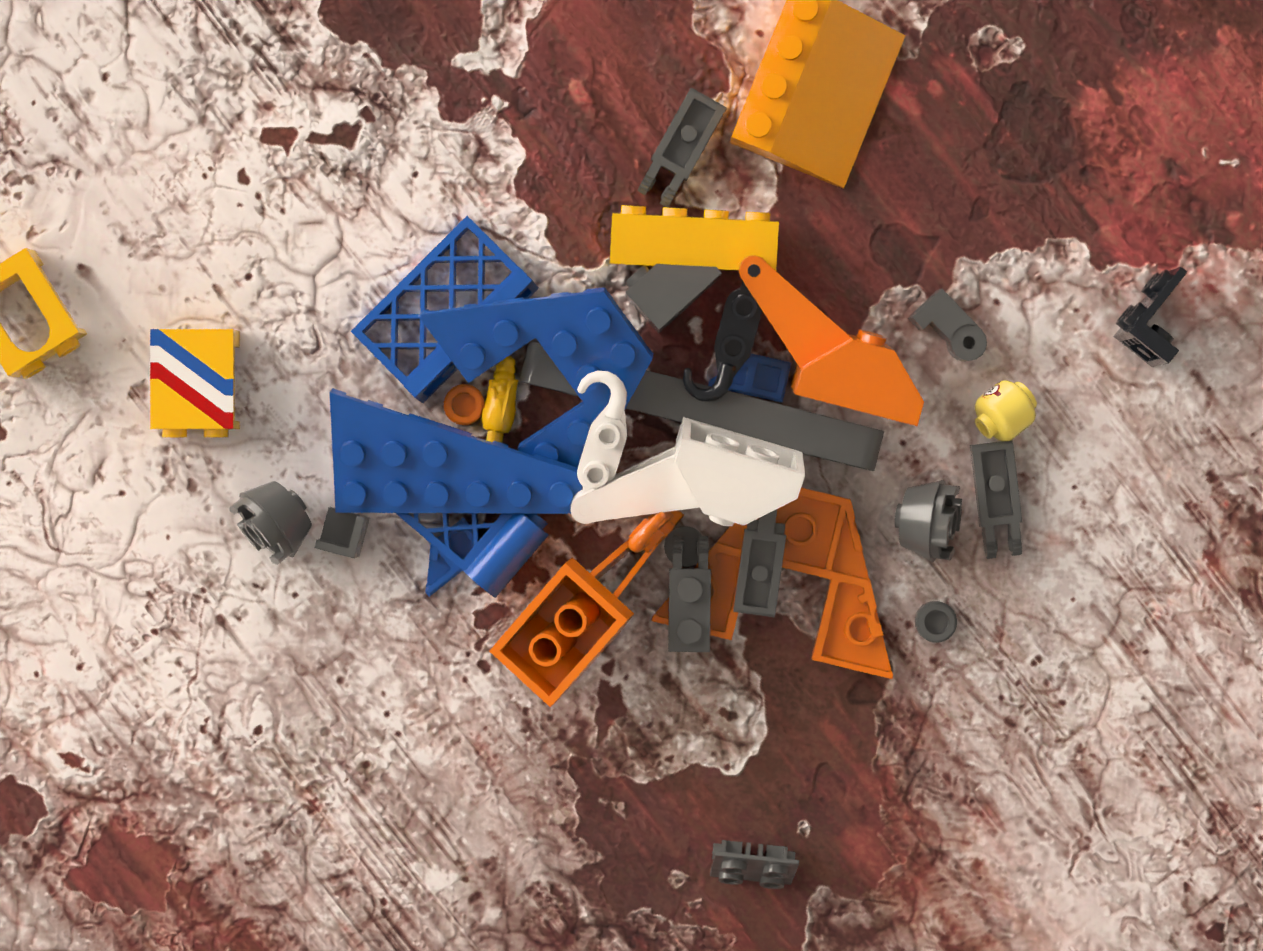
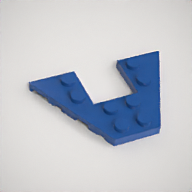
M605 287L586 289L579 293H554L551 296L524 299L522 297L499 300L483 305L467 304L464 307L435 311L427 309L423 310L418 316L468 383L536 338L582 402L519 443L518 450L530 455L538 454L575 467L579 465L592 422L608 405L611 396L610 388L600 382L591 384L585 393H579L577 389L581 380L589 373L595 371H608L615 374L624 383L627 391L626 408L653 359L652 351Z

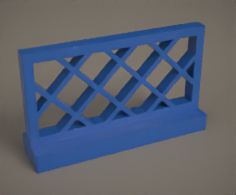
M466 216L351 332L404 385L414 398L424 403L458 369L439 343H426L427 327L418 317L420 314H399V299L406 292H421V313L423 310H427V292H449V309L456 308V292L478 291V305L514 298L524 297V299H529L539 287ZM468 230L479 239V256H457V241ZM485 246L495 256H485ZM450 249V256H443ZM502 262L511 273L500 284H485V263ZM435 263H450L449 285H428V270ZM456 263H478V285H456ZM421 278V285H414ZM485 291H492V292L484 299V292H485ZM392 307V314H385ZM377 321H391V343H374L365 333ZM398 321H420V343H398ZM398 349H419V365L406 376L397 367ZM426 349H434V350L426 357ZM382 350H391V360Z

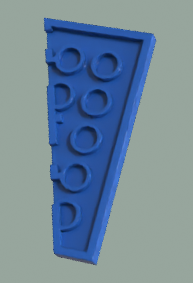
M334 388L329 392L335 513L571 514L573 497L577 492L583 490V486L577 476L578 467L538 454L530 455L508 448L509 445L501 442H490L471 436L472 433L411 413L406 415L385 408L383 404L371 400L366 402L347 396L346 392Z

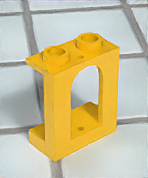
M29 248L22 249L0 263V292L21 279L46 318L50 328L46 344L36 351L26 352L19 349L12 342L0 323V364L8 376L20 377L22 375L24 379H28L41 372L46 367L43 362L56 353L60 358L76 350L81 345L78 340L87 335L84 329L78 328L43 272L41 266L44 264L35 250Z

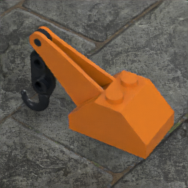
M750 255L740 262L739 275L742 279V285L740 288L732 291L726 299L714 344L718 371L716 381L712 387L702 389L694 384L692 370L685 368L683 383L685 389L692 397L699 401L710 402L720 399L728 392L734 376L751 355L763 311L796 361L790 386L795 395L918 426L924 401L895 350L885 344L887 338H884L883 335L861 329L858 330L857 336L847 334L768 265L764 259L756 255Z

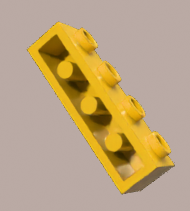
M621 205V213H612L610 264L646 266L669 264L739 270L740 262L745 257L756 255L764 259L776 271L779 222L770 221V213L746 212L745 220L729 219V211L704 209V217H687L688 209L663 207L662 215H646V206Z

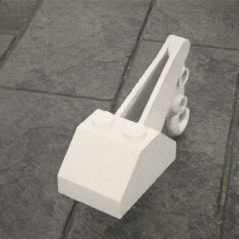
M595 371L589 373L581 380L577 389L579 393H585L591 384L600 382L610 388L611 396L608 405L590 426L578 465L577 476L583 486V490L574 495L571 503V515L577 522L589 524L604 520L700 507L703 514L709 515V519L723 526H733L734 523L746 525L798 499L805 478L803 453L801 451L685 417L682 419L675 447L616 474L627 439L625 418L627 391L624 383L615 374L608 371Z

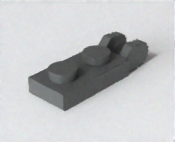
M690 88L651 158L652 164L637 191L644 195L651 191L661 167L675 175L661 196L660 204L668 208L683 180L687 181L727 107Z
M1013 440L970 445L979 527H982L986 558H996L998 547L994 526L1008 524V547L1011 555H1021L1020 522H1022Z
M673 535L672 568H669L668 652H710L711 569H708V536H699L697 541L698 568H682L684 541L682 536Z

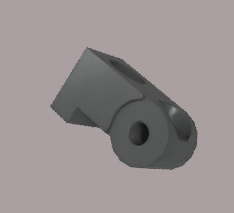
M943 289L936 290L908 318L918 330H923L930 325L946 341L948 352L956 360H976L986 350L987 339L982 329Z

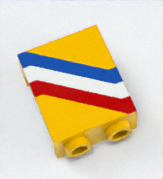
M150 329V429H162V437L185 438L187 437V429H204V437H229V429H240V421H235V348H240V331L234 329Z

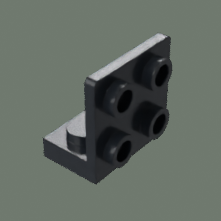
M1181 266L1170 271L1165 269L1161 274L1155 273L1141 291L1146 295L1145 298L1135 306L1130 305L1116 322L1120 329L1113 337L1151 367L1169 364L1179 352L1171 344L1174 338L1166 330L1156 324L1149 327L1147 323L1187 274L1188 271Z

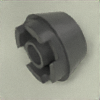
M944 480L908 487L903 502L897 505L895 513V528H899L900 546L931 562H934L936 559L951 560L955 549L948 546L949 539L953 540L955 532L960 530L962 499L955 498L959 494L960 486L947 485Z
M276 481L240 493V499L229 510L234 515L240 513L243 520L237 526L249 542L258 551L261 548H267L271 551L273 555L269 558L273 564L278 565L288 556L294 557L312 527L310 518L305 512L306 505L293 490L288 491Z

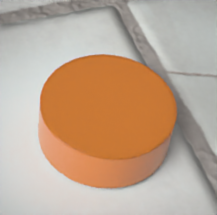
M460 384L447 392L444 398V411L452 422L459 425H471L482 417L485 399L476 387Z

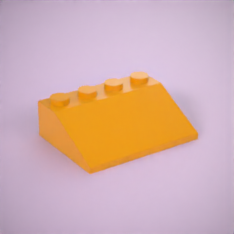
M786 0L731 136L730 143L844 189L906 35L838 0Z

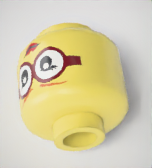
M1000 381L977 399L975 403L977 415L975 425L986 438L991 439L994 437L1000 441H1011L1034 422L1037 401L1032 392L1021 382Z

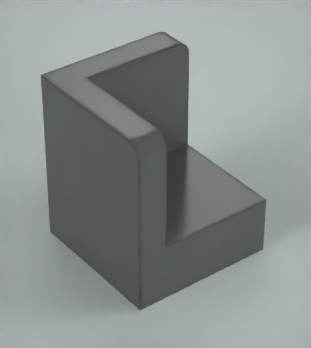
M328 507L321 537L316 540L314 548L354 559L360 557L370 517L356 513H335V508Z

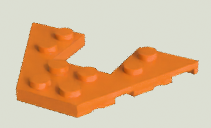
M801 487L798 499L777 509L776 523L785 524L784 534H786L782 568L830 579L811 659L892 679L893 672L888 659L884 635L876 609L877 606L863 555L851 499ZM734 523L733 526H729L708 551V569H711V636L732 640L738 616V612H733L744 528L747 529V524L740 525ZM669 597L654 613L651 621L668 625Z

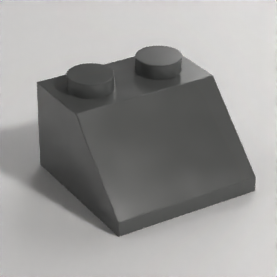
M656 264L649 270L643 265L626 281L629 289L625 292V296L659 334L718 281L722 273L717 267Z

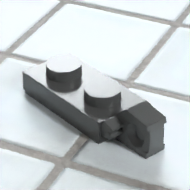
M777 509L758 518V520L748 523L747 529L744 528L733 612L775 617L786 534H784L785 524L776 523Z

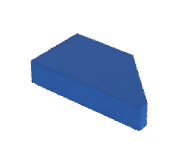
M751 353L748 360L734 376L728 391L783 403L792 362ZM717 376L709 380L708 386H713Z
M463 517L453 526H462L470 524ZM473 530L450 532L451 549L464 559L474 547ZM443 533L438 537V539H440L445 544ZM432 544L430 546L428 577L425 593L429 597L463 571Z

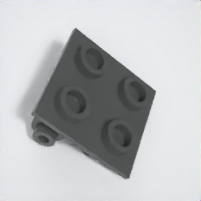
M722 840L721 844L713 843V863L710 876L719 877L718 881L724 884L738 885L742 884L743 880L760 882L759 885L764 888L782 889L784 884L791 885L799 866V860H795V852L788 851L786 846L767 845L766 857H764L763 844H758L757 856L750 855L751 843L746 842L745 854H742L743 842Z

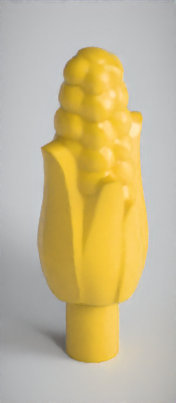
M510 355L496 365V370L493 374L494 378L489 380L488 393L482 410L483 429L487 430L486 440L490 442L497 441L502 443L503 434L509 433L515 420L516 392L519 380L515 379L516 363L515 359Z

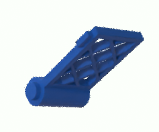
M396 513L494 598L501 593L549 536L543 530L548 523L538 514L502 513L494 523L478 524V514L471 513L472 525L449 527V514L442 513L443 527L427 529L420 523V513H413L414 517L409 513ZM479 529H488L479 540ZM473 530L474 547L462 559L451 549L450 532ZM433 533H444L445 544Z

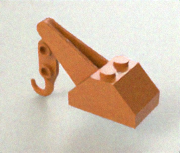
M680 510L651 514L648 519L645 518L635 528L626 542L590 573L573 557L569 559L489 652L549 707L554 705L600 656L632 618L634 613L618 597L657 546L684 517V514ZM643 550L645 551L613 594L598 581L628 552L638 553Z

